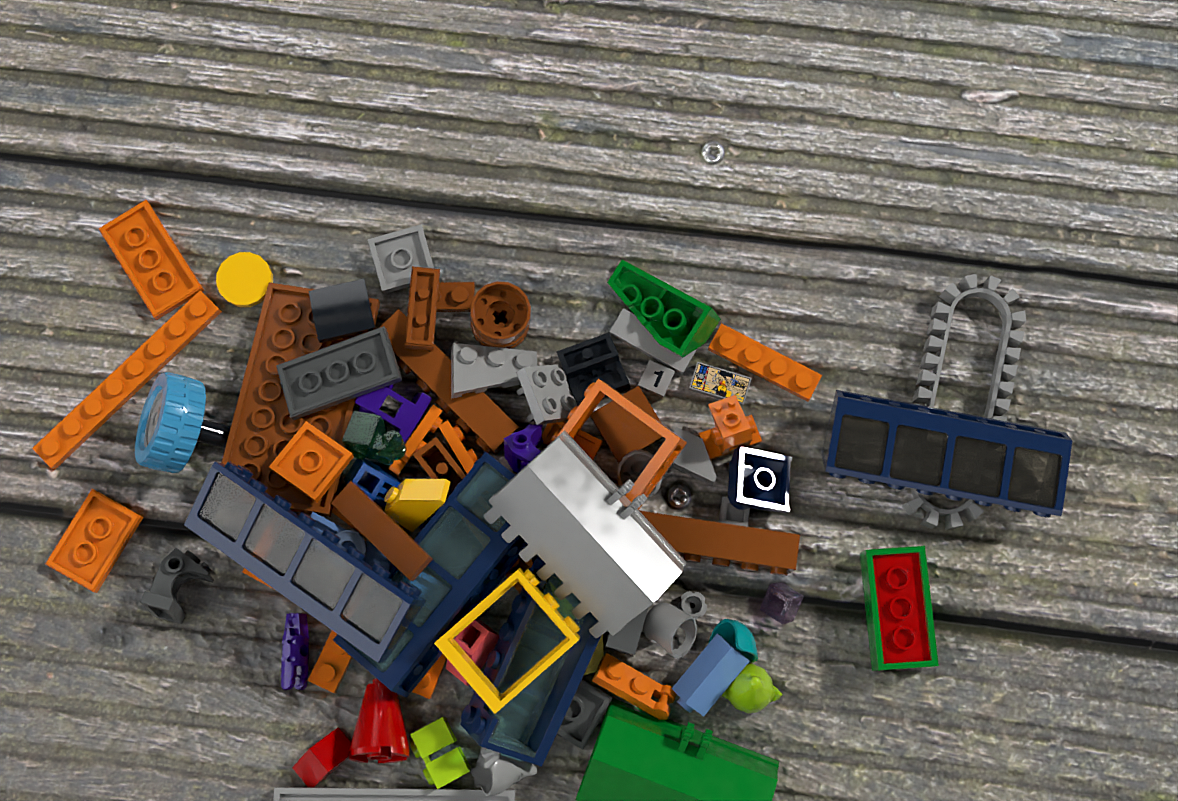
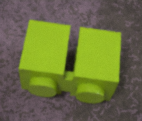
M441 717L410 734L413 741L409 742L410 747L417 759L422 757L426 768L423 769V773L430 786L435 784L436 788L439 789L471 771V767L460 746L434 760L431 757L432 754L457 741L446 717Z

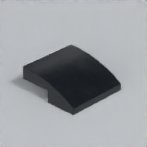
M364 278L309 291L319 343L358 335L376 329Z
M609 332L556 352L577 406L585 398L584 393L588 386L598 379L607 383L619 393L631 389Z

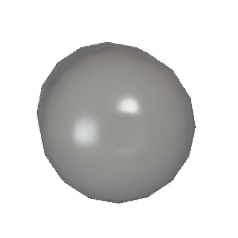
M659 603L647 613L643 631L649 641L659 643L669 655L678 659L680 657L683 658L693 646L696 639L697 624L694 617L674 605ZM680 627L685 631L686 638L678 649H673V637Z

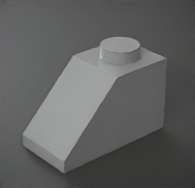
M683 426L682 429L676 427L673 433L686 441L687 444L670 467L713 486L717 477L703 439L698 437L699 433L689 427Z

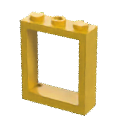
M521 567L434 643L494 714L580 639V635L577 633L580 628L569 615L564 618L557 610L560 605L549 592L544 595L537 587L540 582L529 569L524 572ZM519 582L566 637L501 694L453 638Z

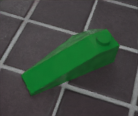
M621 260L607 282L658 344L682 358L705 344L721 320L712 307L624 260Z

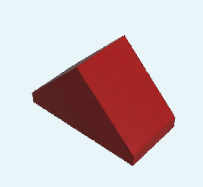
M337 727L310 747L292 768L307 787L314 788L349 758L351 741Z

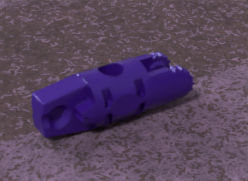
M288 613L286 614L284 635L282 636L281 687L284 690H290L293 687L298 690H304L307 687L309 660L307 614Z

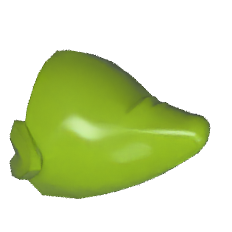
M749 663L721 696L728 699L734 708L750 714L757 713L763 710L770 702L779 700L782 693L773 686L772 679L764 668Z

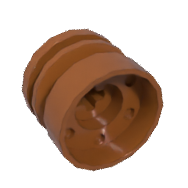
M499 281L485 285L475 294L471 302V329L474 338L481 346L515 349L524 341L529 331L531 312L527 295L519 287L509 282ZM502 317L505 318V324L503 322H500L498 325L495 324V318L497 320L502 319Z

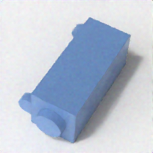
M716 634L672 687L674 692L680 697L677 702L689 713L695 710L702 716H705L749 663V660L725 638Z

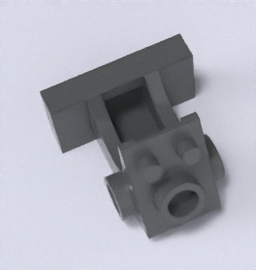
M175 548L161 561L150 592L144 591L140 603L154 617L182 624L186 613L178 604V590L183 583L191 579H200L213 583L214 579L210 575L212 570L205 562L198 565L201 560L189 550L183 553L178 548Z

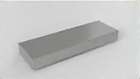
M624 308L609 331L610 335L683 375L697 351L696 349L682 358L658 344L637 317Z

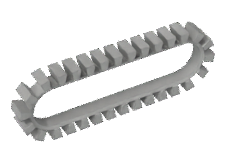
M977 274L964 276L959 282L962 289L961 294L953 282L941 293L939 297L950 305L948 306L938 301L932 308L930 319L933 320L928 326L927 336L929 338L925 341L923 352L927 353L921 359L919 369L923 370L918 374L916 386L920 387L915 390L912 403H916V405H919L917 403H926V407H934L954 308L959 301L965 298L980 297L995 305L1002 318V331L984 417L1007 422V417L1002 415L1009 411L1011 399L1006 398L1012 394L1014 382L1009 381L1016 377L1018 365L1013 364L1019 360L1021 348L1016 347L1023 342L1025 332L1010 331V328H1020L1026 323L1025 310L1012 314L1010 312L1009 306L1020 298L1013 288L1002 298L994 292L1001 279L990 275L984 281L983 288H977ZM921 386H930V389L928 390ZM907 426L905 437H919V441L908 438L903 443L901 454H914L915 459L905 455L900 459L898 471L912 472L914 475H919L929 430ZM979 439L970 485L993 489L990 486H979V482L990 484L995 481L997 469H982L983 464L989 467L998 464L1000 452L986 451V447L996 450L1002 446L1001 443ZM914 488L896 489V493L911 489L914 499L903 504L902 507L908 515L914 513L919 507L928 512L920 525L930 529L938 525L939 516H945V530H951L963 526L958 512L962 511L969 522L977 519L984 512L982 508L973 503L972 499H966L956 509L945 510L931 505Z

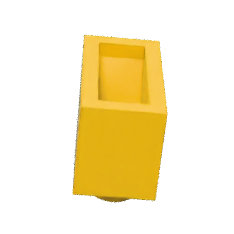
M405 479L397 487L392 486L384 498L386 502L384 512L396 523L413 532L445 503L450 481L447 479Z

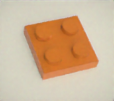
M306 421L271 463L269 468L272 472L318 503L354 456L350 451Z

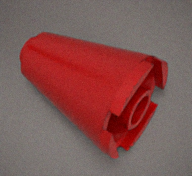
M377 678L373 679V683L368 684L365 689L349 749V759L361 763H368V759L378 760V763L405 761L409 758L410 750L399 696Z

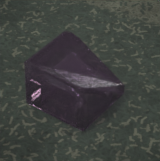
M782 582L773 583L768 587L760 610L781 624L794 621L804 596Z

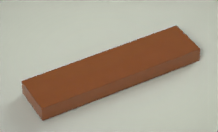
M350 481L331 502L410 581H414L432 561L433 558L354 482Z

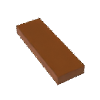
M412 266L404 344L406 349L433 351L440 269Z

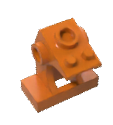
M736 395L708 404L716 427L700 432L698 437L703 439L710 460L734 453V450L739 446L748 448L762 442L753 416H745Z

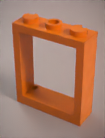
M598 379L588 386L584 393L585 398L579 406H575L570 411L567 423L562 430L560 429L555 432L550 443L563 431H566L574 439L602 398L607 395L666 439L637 478L632 489L625 495L631 502L641 494L648 498L687 442L607 383Z

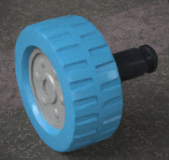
M163 372L156 378L145 401L136 435L135 459L139 465L159 471L178 473L188 463L197 442L221 448L226 447L231 426L203 419L206 390L202 382L169 372Z

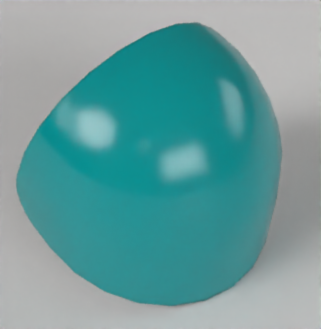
M724 619L715 626L709 643L716 634H719L749 660V663L758 660L755 638L743 623L732 619Z

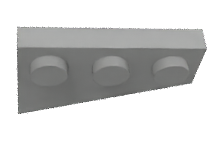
M453 343L451 348V399L461 397L464 393L474 391L475 393L486 392L489 388L499 386L506 388L520 385L521 383L516 372L523 367L537 366V351Z

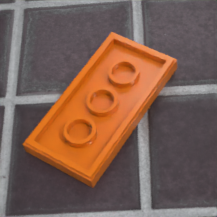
M147 200L98 228L154 319L158 320L186 303L200 290L202 292L205 291Z

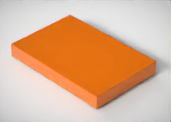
M91 489L45 564L90 591L97 593L144 517L99 491Z

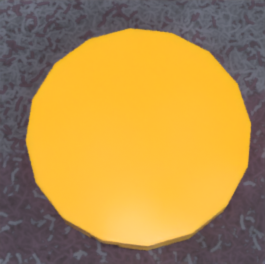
M238 252L229 256L221 263L216 273V285L219 293L229 303L240 308L253 307L260 304L265 298L268 283H273V273L268 263L261 256L251 252Z

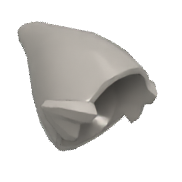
M482 747L477 760V766L471 769V773L475 777V785L481 787L486 796H493L502 793L525 777L534 776L537 774V768L532 763Z

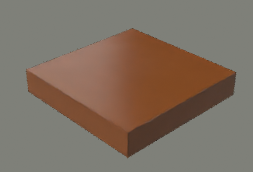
M639 386L623 394L624 397L661 423ZM614 400L590 415L618 464L629 452L643 450L664 438Z

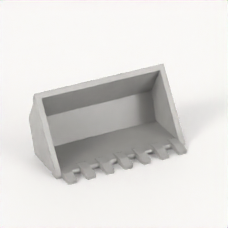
M563 431L488 500L493 507L484 514V518L490 524H493L502 516L511 525L501 534L507 543H510L518 535L524 539L528 545L519 553V556L525 562H528L537 554L546 563L536 572L537 576L542 581L547 580L554 573L563 583L554 591V594L560 600H563L573 593L581 601L571 612L577 619H581L588 612L593 614L598 622L589 629V632L595 638H599L606 631L614 636L628 622L651 606L683 572V567L687 562L638 510L648 498L641 494L631 502L625 496L632 489L634 483L629 479L618 488L566 431Z

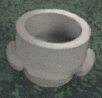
M688 591L681 596L678 608L697 620L699 616H703L706 613L707 605L704 602L705 597L701 593ZM690 603H694L695 608H690Z

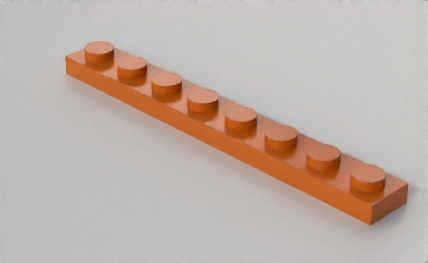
M200 290L32 449L50 468L56 470L222 311Z

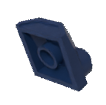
M742 446L737 447L729 464L728 499L731 505L739 510L754 508L789 513L790 464L792 457Z

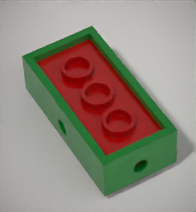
M925 546L864 550L860 553L872 671L939 666Z

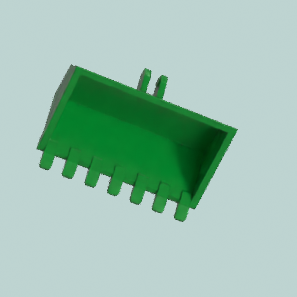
M612 698L575 800L772 801L778 781L777 770L779 761L712 736L713 731L709 729L701 732L694 729L695 724L690 722L685 726L670 719L660 720L638 707Z

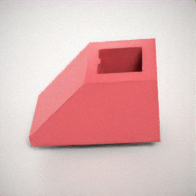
M475 619L454 640L481 670L487 661L489 653L494 650L499 634L481 620ZM447 659L446 669L466 686H469L470 684Z

